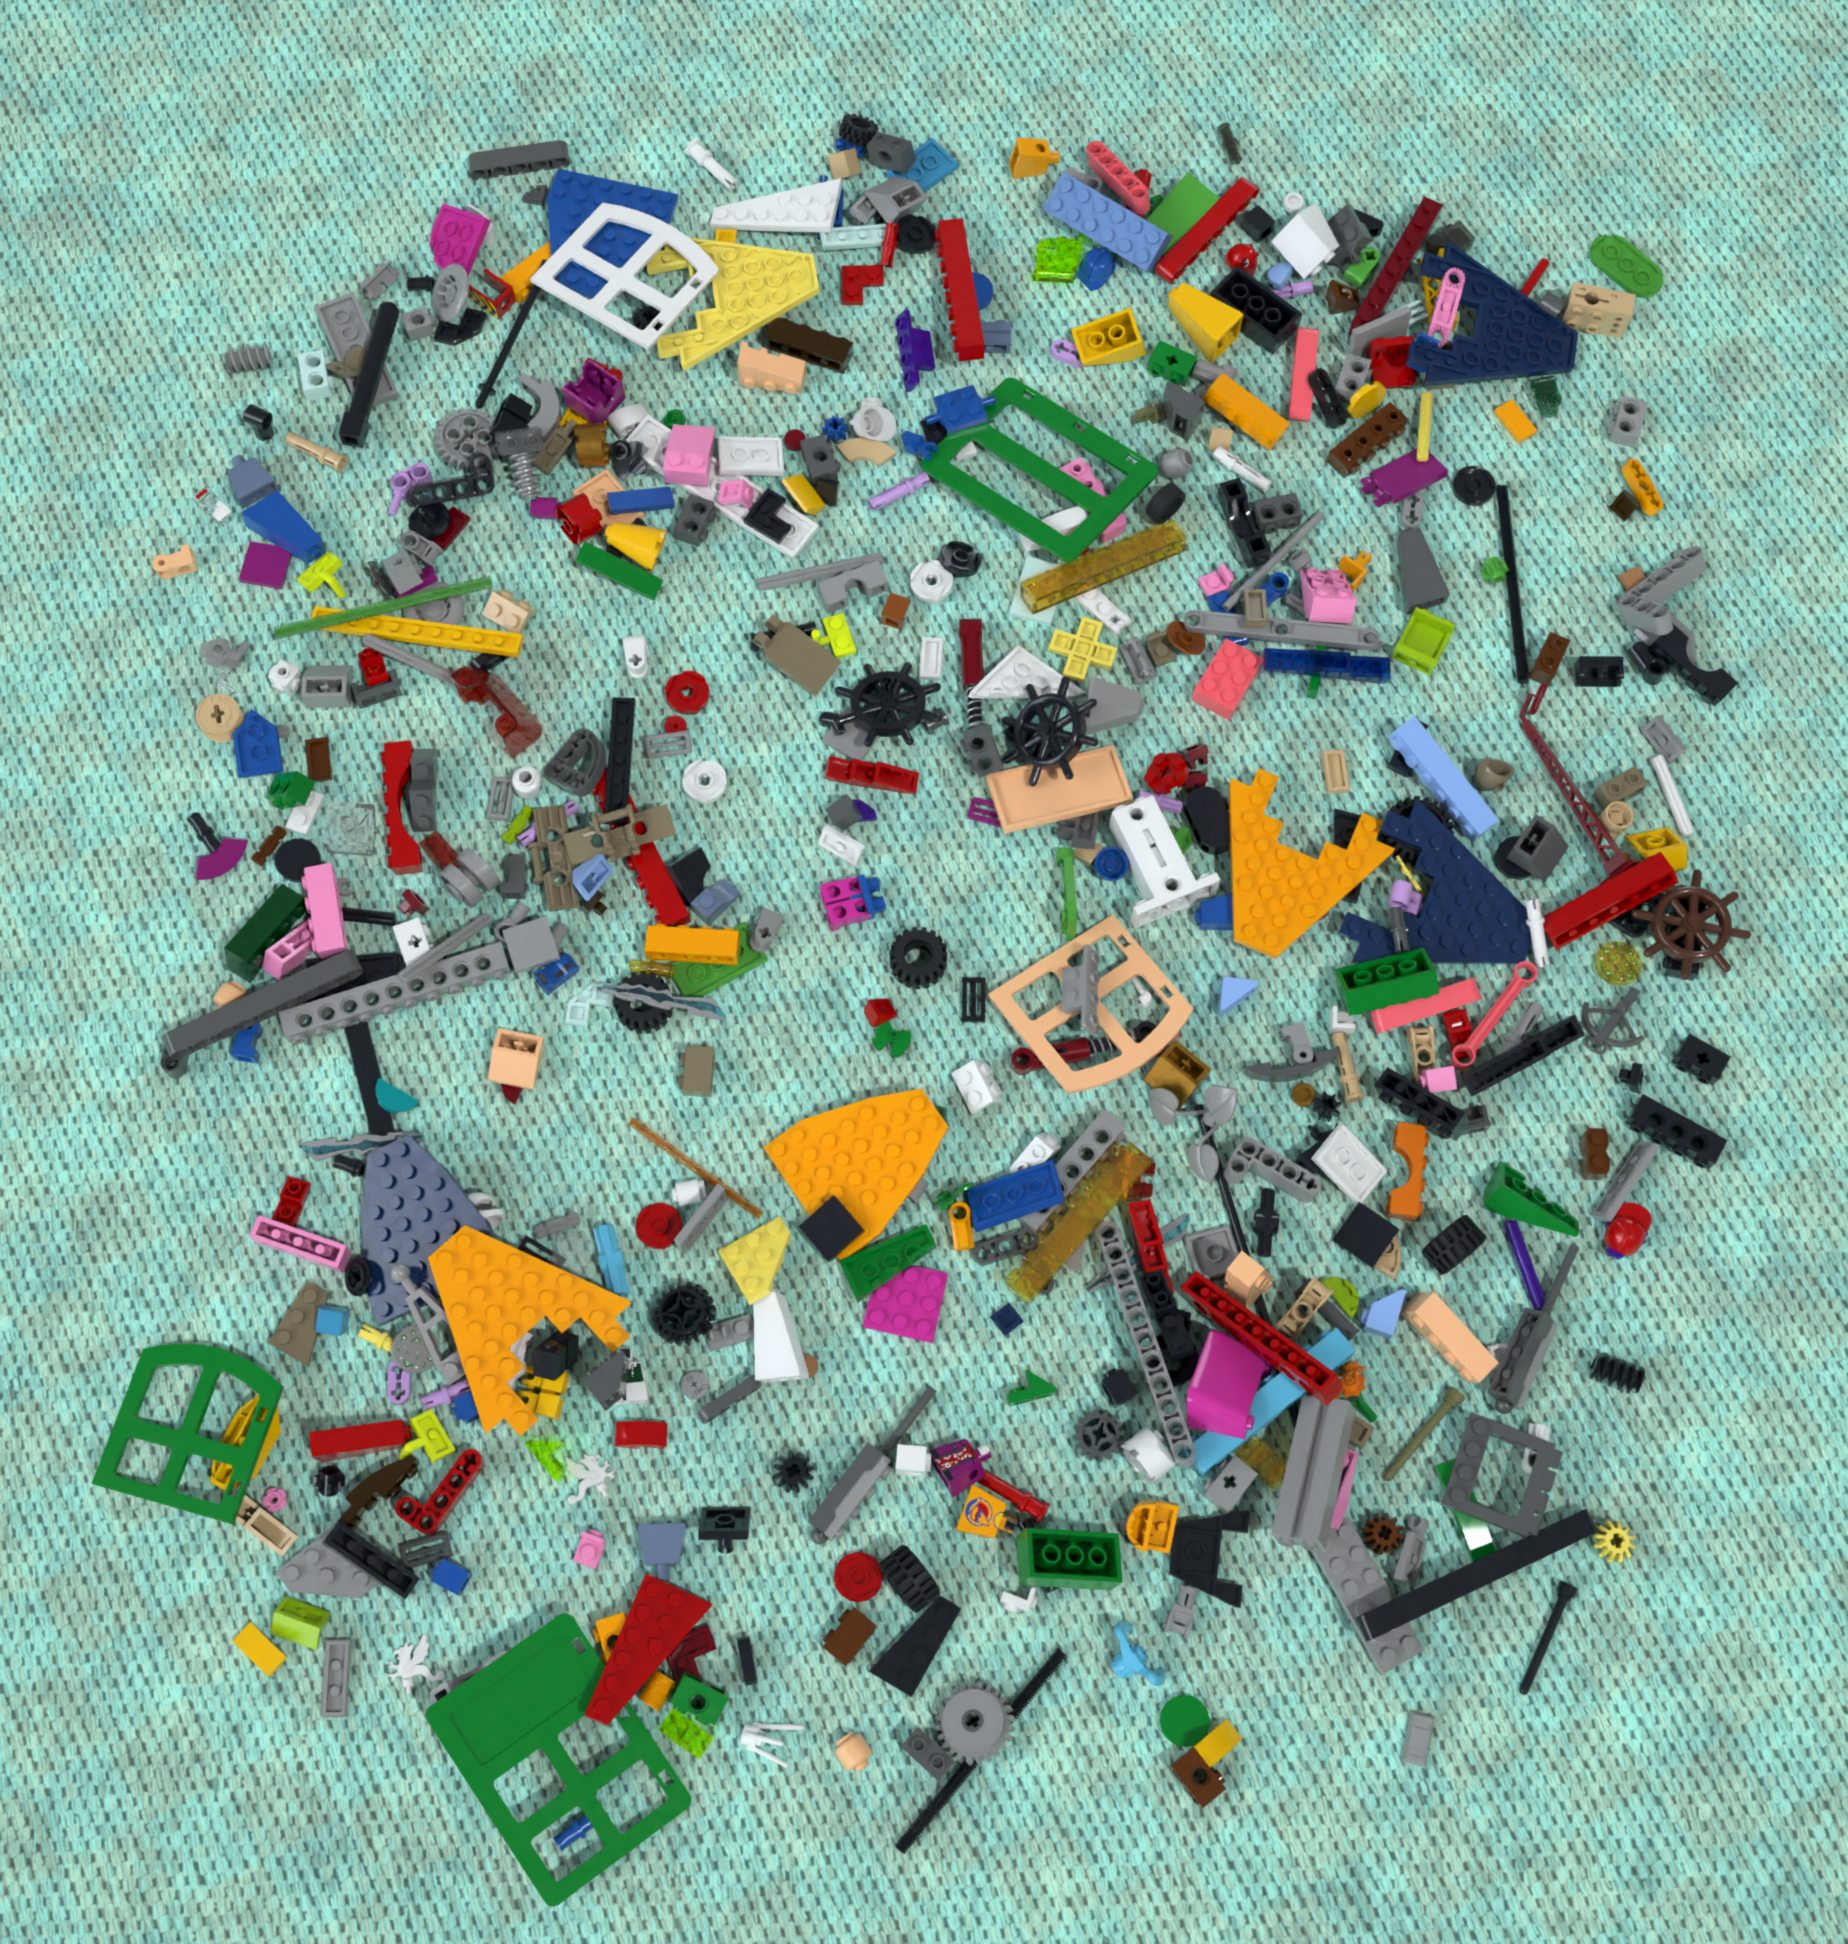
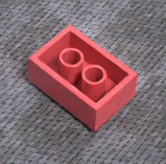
M1225 639L1195 687L1191 700L1230 721L1260 673L1264 658Z

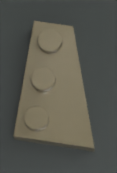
M307 1281L267 1343L309 1367L318 1334L315 1331L318 1308L327 1304L329 1293Z

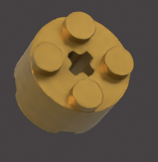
M606 423L575 425V436H578L575 445L580 468L610 465V446L606 440Z

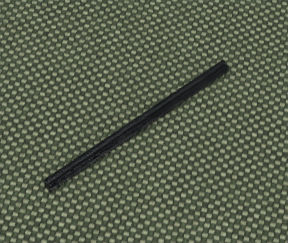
M1497 485L1496 495L1499 507L1503 557L1509 569L1505 574L1507 576L1506 584L1513 633V648H1515L1517 683L1528 684L1529 682L1527 681L1530 678L1526 658V643H1524L1525 636L1523 633V616L1517 579L1518 572L1515 562V545H1513V528H1511L1512 521H1510L1512 519L1509 509L1508 485Z
M1059 1648L1056 1649L1055 1653L1050 1656L1051 1658L1046 1661L1047 1663L1042 1666L1041 1670L1036 1673L1037 1675L1032 1678L1033 1680L1026 1685L1027 1687L1022 1690L1023 1692L1010 1705L1013 1711L1009 1714L1013 1715L1015 1719H1017L1016 1716L1019 1717V1714H1021L1020 1711L1023 1712L1024 1706L1027 1707L1028 1701L1031 1702L1032 1696L1035 1697L1036 1691L1039 1692L1038 1689L1041 1690V1687H1044L1042 1684L1045 1685V1682H1048L1046 1679L1049 1680V1677H1052L1050 1674L1053 1675V1672L1058 1670L1056 1667L1059 1668V1665H1062L1060 1662L1063 1663L1064 1657L1068 1658ZM973 1760L971 1766L966 1761L959 1766L960 1768L951 1776L950 1781L945 1783L946 1786L941 1788V1791L937 1793L933 1801H930L929 1806H926L925 1811H922L921 1816L916 1818L917 1821H914L912 1826L906 1831V1834L904 1833V1836H901L902 1839L900 1838V1841H897L895 1847L902 1854H906L912 1843L914 1844V1841L919 1838L918 1836H921L920 1833L925 1831L924 1828L929 1826V1823L933 1821V1818L935 1819L939 1810H942L943 1805L945 1806V1803H948L947 1800L949 1801V1798L954 1796L953 1793H956L958 1791L957 1788H960L962 1783L966 1781L967 1775L970 1776L971 1770L974 1771V1768H977L975 1766H978L976 1760Z

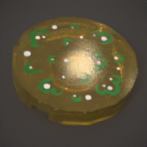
M1615 941L1607 943L1599 950L1595 957L1594 967L1597 975L1606 981L1607 984L1621 987L1629 985L1638 977L1641 971V959L1639 953L1632 946L1625 942Z

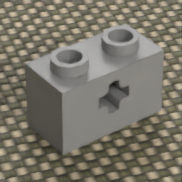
M406 549L382 561L400 595L423 583L420 577L423 572L413 554L409 555Z
M1236 1455L1231 1460L1226 1457L1218 1468L1221 1471L1216 1479L1211 1477L1203 1487L1206 1490L1203 1497L1224 1514L1231 1510L1258 1475L1257 1472ZM1231 1478L1233 1480L1231 1484L1233 1487L1230 1486L1226 1489L1224 1487V1480Z

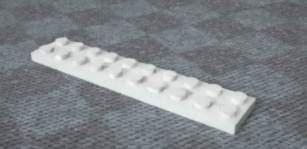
M646 415L626 441L629 443L633 441L643 443L648 449L647 453L642 456L647 466L664 476V460L671 429ZM713 456L708 487L676 484L690 494L714 501L716 511L792 560L796 559L819 530L817 523L787 504H784L776 514L777 517L789 523L792 528L780 545L744 524L743 519L765 490L742 475H719V460ZM744 479L754 489V499L752 500L751 508H745L741 503L722 505L718 501L721 482Z

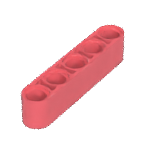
M1101 141L1090 142L1086 147L1089 167L1134 213L1143 214L1149 211L1148 188Z
M1297 327L1295 338L1297 340L1294 349L1295 359L1292 369L1293 379H1291V397L1288 410V419L1310 421L1313 391L1308 382V375L1316 368L1319 329Z
M1473 977L1440 988L1439 994L1432 995L1429 998H1420L1405 1004L1387 1006L1384 1009L1371 1011L1370 1015L1378 1034L1482 998Z

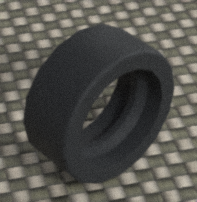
M1168 483L1152 497L1146 507V514L1159 525L1165 523L1179 510L1186 498V494L1175 483Z

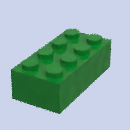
M1424 948L1334 969L1337 990L1349 1016L1359 1015L1375 1009H1384L1395 1004H1405L1412 1000L1429 998L1432 995L1439 994L1437 971Z
M1026 1528L1016 1536L1019 1585L1112 1590L1123 1583L1118 1533Z

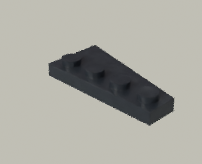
M1334 809V845L1347 849L1361 815ZM1362 882L1342 900L1356 904Z
M398 952L356 955L363 969V973L359 977L307 1000L306 1003L397 975L400 972ZM308 959L306 960V968H309L326 959Z
M939 1596L869 1672L912 1697L961 1608Z

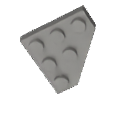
M334 1526L276 1571V1574L287 1589L294 1593L361 1599L376 1587L378 1583L321 1544Z

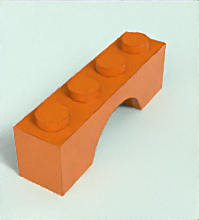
M1398 1122L1394 1127L1392 1150L1399 1153L1405 1159L1409 1169V1177L1405 1185L1391 1190L1388 1194L1387 1218L1415 1221L1418 1215H1422L1423 1201H1420V1192L1423 1193L1425 1188L1422 1170H1425L1427 1166V1156H1424V1147L1427 1148L1429 1143V1134L1426 1133V1127L1423 1125Z

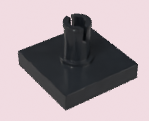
M702 1507L698 1530L699 1540H718L719 1553L724 1554L725 1544L726 1554L733 1552V1540H748L751 1507Z

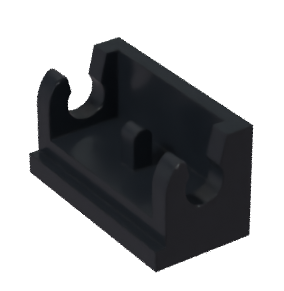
M1579 656L1575 663L1576 687H1620L1621 679H1624V657Z

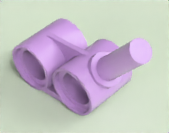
M415 463L413 466L392 476L391 484L394 489V497L388 510L389 514L397 515L401 501L410 498L409 490L413 485L433 481L427 464Z
M1396 880L1393 883L1388 904L1391 907H1401L1404 912L1418 917L1423 906V896L1413 891L1411 883Z

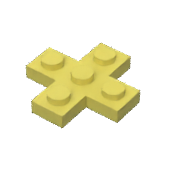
M1082 616L1076 635L1058 629L1054 630L1048 652L1068 657L1062 676H1068L1072 680L1083 683L1090 664L1111 670L1118 648L1098 642L1103 622Z

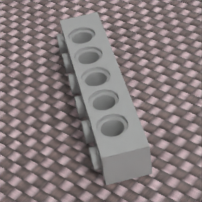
M1105 1108L1056 1164L1065 1200L1069 1196L1073 1198L1081 1189L1079 1184L1085 1178L1088 1181L1096 1171L1094 1166L1099 1161L1103 1163L1111 1154L1109 1149L1113 1144L1118 1146L1126 1136L1124 1134L1126 1126ZM1097 1135H1104L1108 1141L1106 1143H1099L1095 1137ZM1082 1152H1089L1093 1158L1086 1161L1081 1158L1080 1154ZM1074 1169L1077 1171L1078 1176L1070 1178L1066 1175L1065 1171ZM1061 1203L1049 1207L1045 1213L1037 1211L1016 1220L1035 1233H1038V1231L1043 1233L1051 1224V1221H1049L1050 1217L1054 1213L1059 1215L1066 1204Z

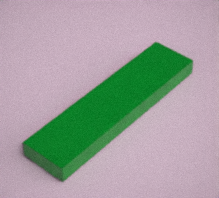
M584 541L575 560L576 563L653 601L663 583L662 579Z

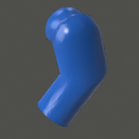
M841 137L835 141V147L839 151L855 148L858 157H863L865 154L864 147H858L856 144L853 146L851 142L847 143Z

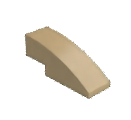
M245 1494L236 1521L279 1555L283 1556L298 1536Z

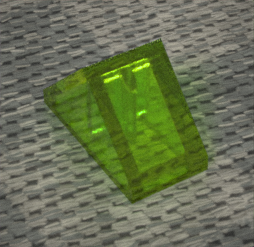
M674 1709L671 1710L658 1729L698 1759H700L714 1738Z

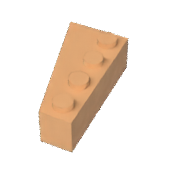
M1417 1292L1401 1309L1400 1314L1442 1354L1448 1363L1459 1370L1458 1374L1466 1382L1480 1383L1499 1363L1435 1292Z

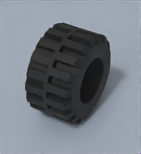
M912 927V931L909 932L908 929H905L902 936L900 934L896 936V941L892 942L890 950V967L894 977H898V982L902 984L904 981L906 987L910 988L911 985H915V989H920V985H924V988H929L931 982L935 985L938 982V978L943 977L947 966L946 945L942 943L943 939L940 935L936 937V932L932 929L930 932H927L926 927H922V930ZM913 949H924L930 953L932 960L923 967H915L905 960V956Z
M640 971V975H636V972L631 973V978L628 979L625 976L622 979L623 983L631 986L641 984L646 988L652 986L656 991L669 990V986L667 983H664L663 978L660 976L656 977L653 972H650L649 975L646 974V971ZM639 988V989H636V990H634V991H631V990H619V991H617V992H628V993H634V994L647 993V992L643 991V990L640 989V988ZM653 994L659 1003L663 1001L673 1002V999L666 994ZM613 995L617 1016L623 1026L626 1025L630 1031L635 1029L636 1033L642 1034V1030L649 1034L653 1028L658 1031L661 1029V1024L665 1026L668 1023L667 1017L671 1018L672 1016L671 1009L665 1010L657 1007H652L645 1012L635 1011L630 1007L631 1002L619 999Z
M1464 1215L1431 1240L1424 1247L1422 1254L1440 1275L1447 1274L1485 1242L1486 1235L1468 1215Z
M902 1544L879 1563L880 1570L887 1581L913 1612L918 1613L940 1595L939 1586L907 1546Z

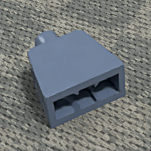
M242 455L232 458L231 462L234 467L228 470V475L236 497L243 509L279 490L274 478L256 458L252 457L245 460Z
M685 1523L638 1524L644 1565L646 1567L655 1566V1578L661 1581L670 1580V1566L681 1565L687 1530Z

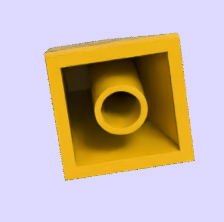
M1184 282L1178 288L1174 287L1168 295L1169 309L1206 359L1213 363L1239 337L1244 314Z

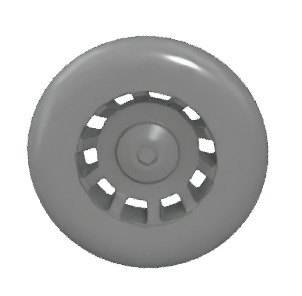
M450 264L445 267L438 275L433 287V312L437 319L442 322L453 320L462 311L468 300V276L460 264Z
M436 581L414 593L416 595L418 592L421 593L423 591L424 593L426 590L429 591L431 589L432 591V589H437L438 587L443 589V586L447 585L448 587L449 584ZM455 594L453 598L451 596L448 598L447 596V599L445 598L446 603L443 602V598L442 600L439 598V601L437 600L436 602L435 600L434 602L431 600V603L429 602L428 604L423 602L422 607L416 606V604L415 607L412 604V608L407 607L405 609L404 607L403 615L407 619L458 625L464 614V602L459 594L458 596Z

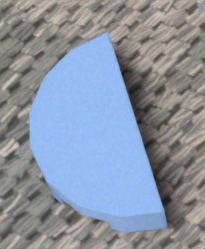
M1289 262L1273 266L1268 272V283H1271L1274 289L1282 290L1295 271V268Z

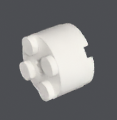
M1144 1427L1121 1445V1448L1125 1449L1123 1453L1136 1472L1144 1473L1146 1477L1143 1479L1152 1485L1175 1467L1176 1461L1170 1449L1167 1450L1163 1445L1165 1442L1163 1436L1157 1430L1153 1432L1149 1427Z

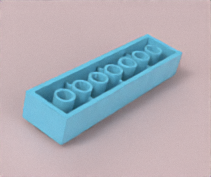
M1338 1328L1332 1332L1330 1329H1327L1318 1337L1316 1345L1308 1344L1303 1348L1304 1351L1333 1372L1351 1359L1356 1351ZM1282 1372L1276 1377L1271 1374L1261 1382V1389L1256 1392L1251 1406V1415L1255 1416L1254 1426L1252 1430H1248L1245 1439L1204 1431L1205 1433L1201 1437L1196 1434L1191 1438L1197 1454L1196 1463L1193 1465L1202 1477L1205 1476L1308 1392ZM1185 1450L1184 1455L1186 1458L1189 1457L1191 1451Z

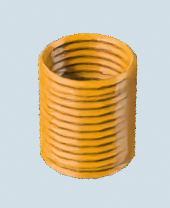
M656 1670L647 1683H645L646 1685L637 1697L659 1712L677 1683Z

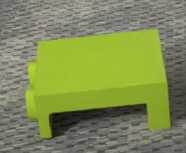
M1416 607L1391 658L1431 676L1456 625L1446 618H1440L1431 614L1427 609Z

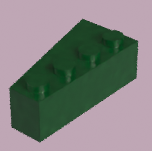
M281 884L224 947L228 970L251 984L262 969L265 951L285 937L297 919L304 915L306 911L304 896Z

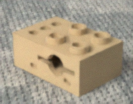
M1573 281L1565 300L1566 304L1562 310L1561 321L1574 330L1579 329L1589 334L1598 333L1622 338L1633 315L1636 295Z

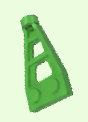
M1064 847L1056 851V861L1063 867L1064 909H1062L1061 934H1066V941H1072L1075 939L1077 928L1073 868L1074 850Z

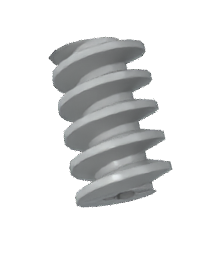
M265 341L262 348L257 343H254V349H251L249 344H246L245 351L238 345L237 352H234L232 346H229L228 353L225 352V361L229 374L234 373V368L238 373H241L243 367L245 371L250 372L251 365L255 371L259 370L260 365L264 370L267 369L268 363L273 368L271 352Z
M533 452L514 454L508 457L509 460L515 461V463L510 465V468L517 470L511 475L513 478H518L513 483V486L520 487V489L514 492L515 495L521 496L519 499L543 495L542 492L536 491L541 484L534 482L540 476L533 474V471L538 469V466L531 465L532 462L537 460L536 457L530 456Z

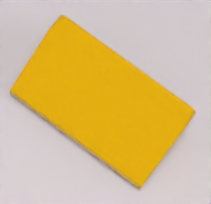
M799 474L782 480L784 486L805 513L815 516L825 507V503L804 475Z

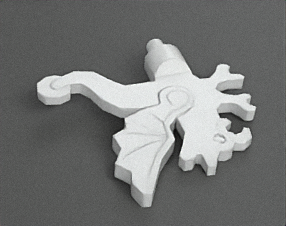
M584 1454L585 1459H580V1462L588 1467V1470H585L583 1465L575 1463L568 1457L565 1458L566 1469L571 1472L572 1477H577L578 1480L584 1479L580 1482L578 1496L571 1495L568 1497L570 1504H575L584 1499L587 1488L594 1485L599 1494L602 1493L604 1498L608 1497V1487L605 1478L610 1477L614 1479L615 1476L613 1474L615 1470L609 1473L605 1472L607 1467H610L607 1460L605 1461V1466L599 1467V1462L596 1460L597 1458L601 1459L600 1455L587 1456Z
M425 1634L422 1635L419 1645L413 1651L414 1657L412 1659L410 1655L414 1646L410 1645L408 1647V1642H406L404 1647H400L399 1650L393 1652V1656L399 1655L397 1659L400 1660V1663L394 1665L392 1661L389 1662L391 1664L389 1669L395 1668L397 1673L388 1674V1676L392 1678V1682L398 1676H401L403 1688H406L407 1694L412 1693L411 1687L414 1686L413 1676L422 1674L429 1681H440L445 1678L443 1671H439L436 1673V1676H433L425 1665H418L424 1662L425 1657L429 1655L428 1648L430 1645L427 1643Z

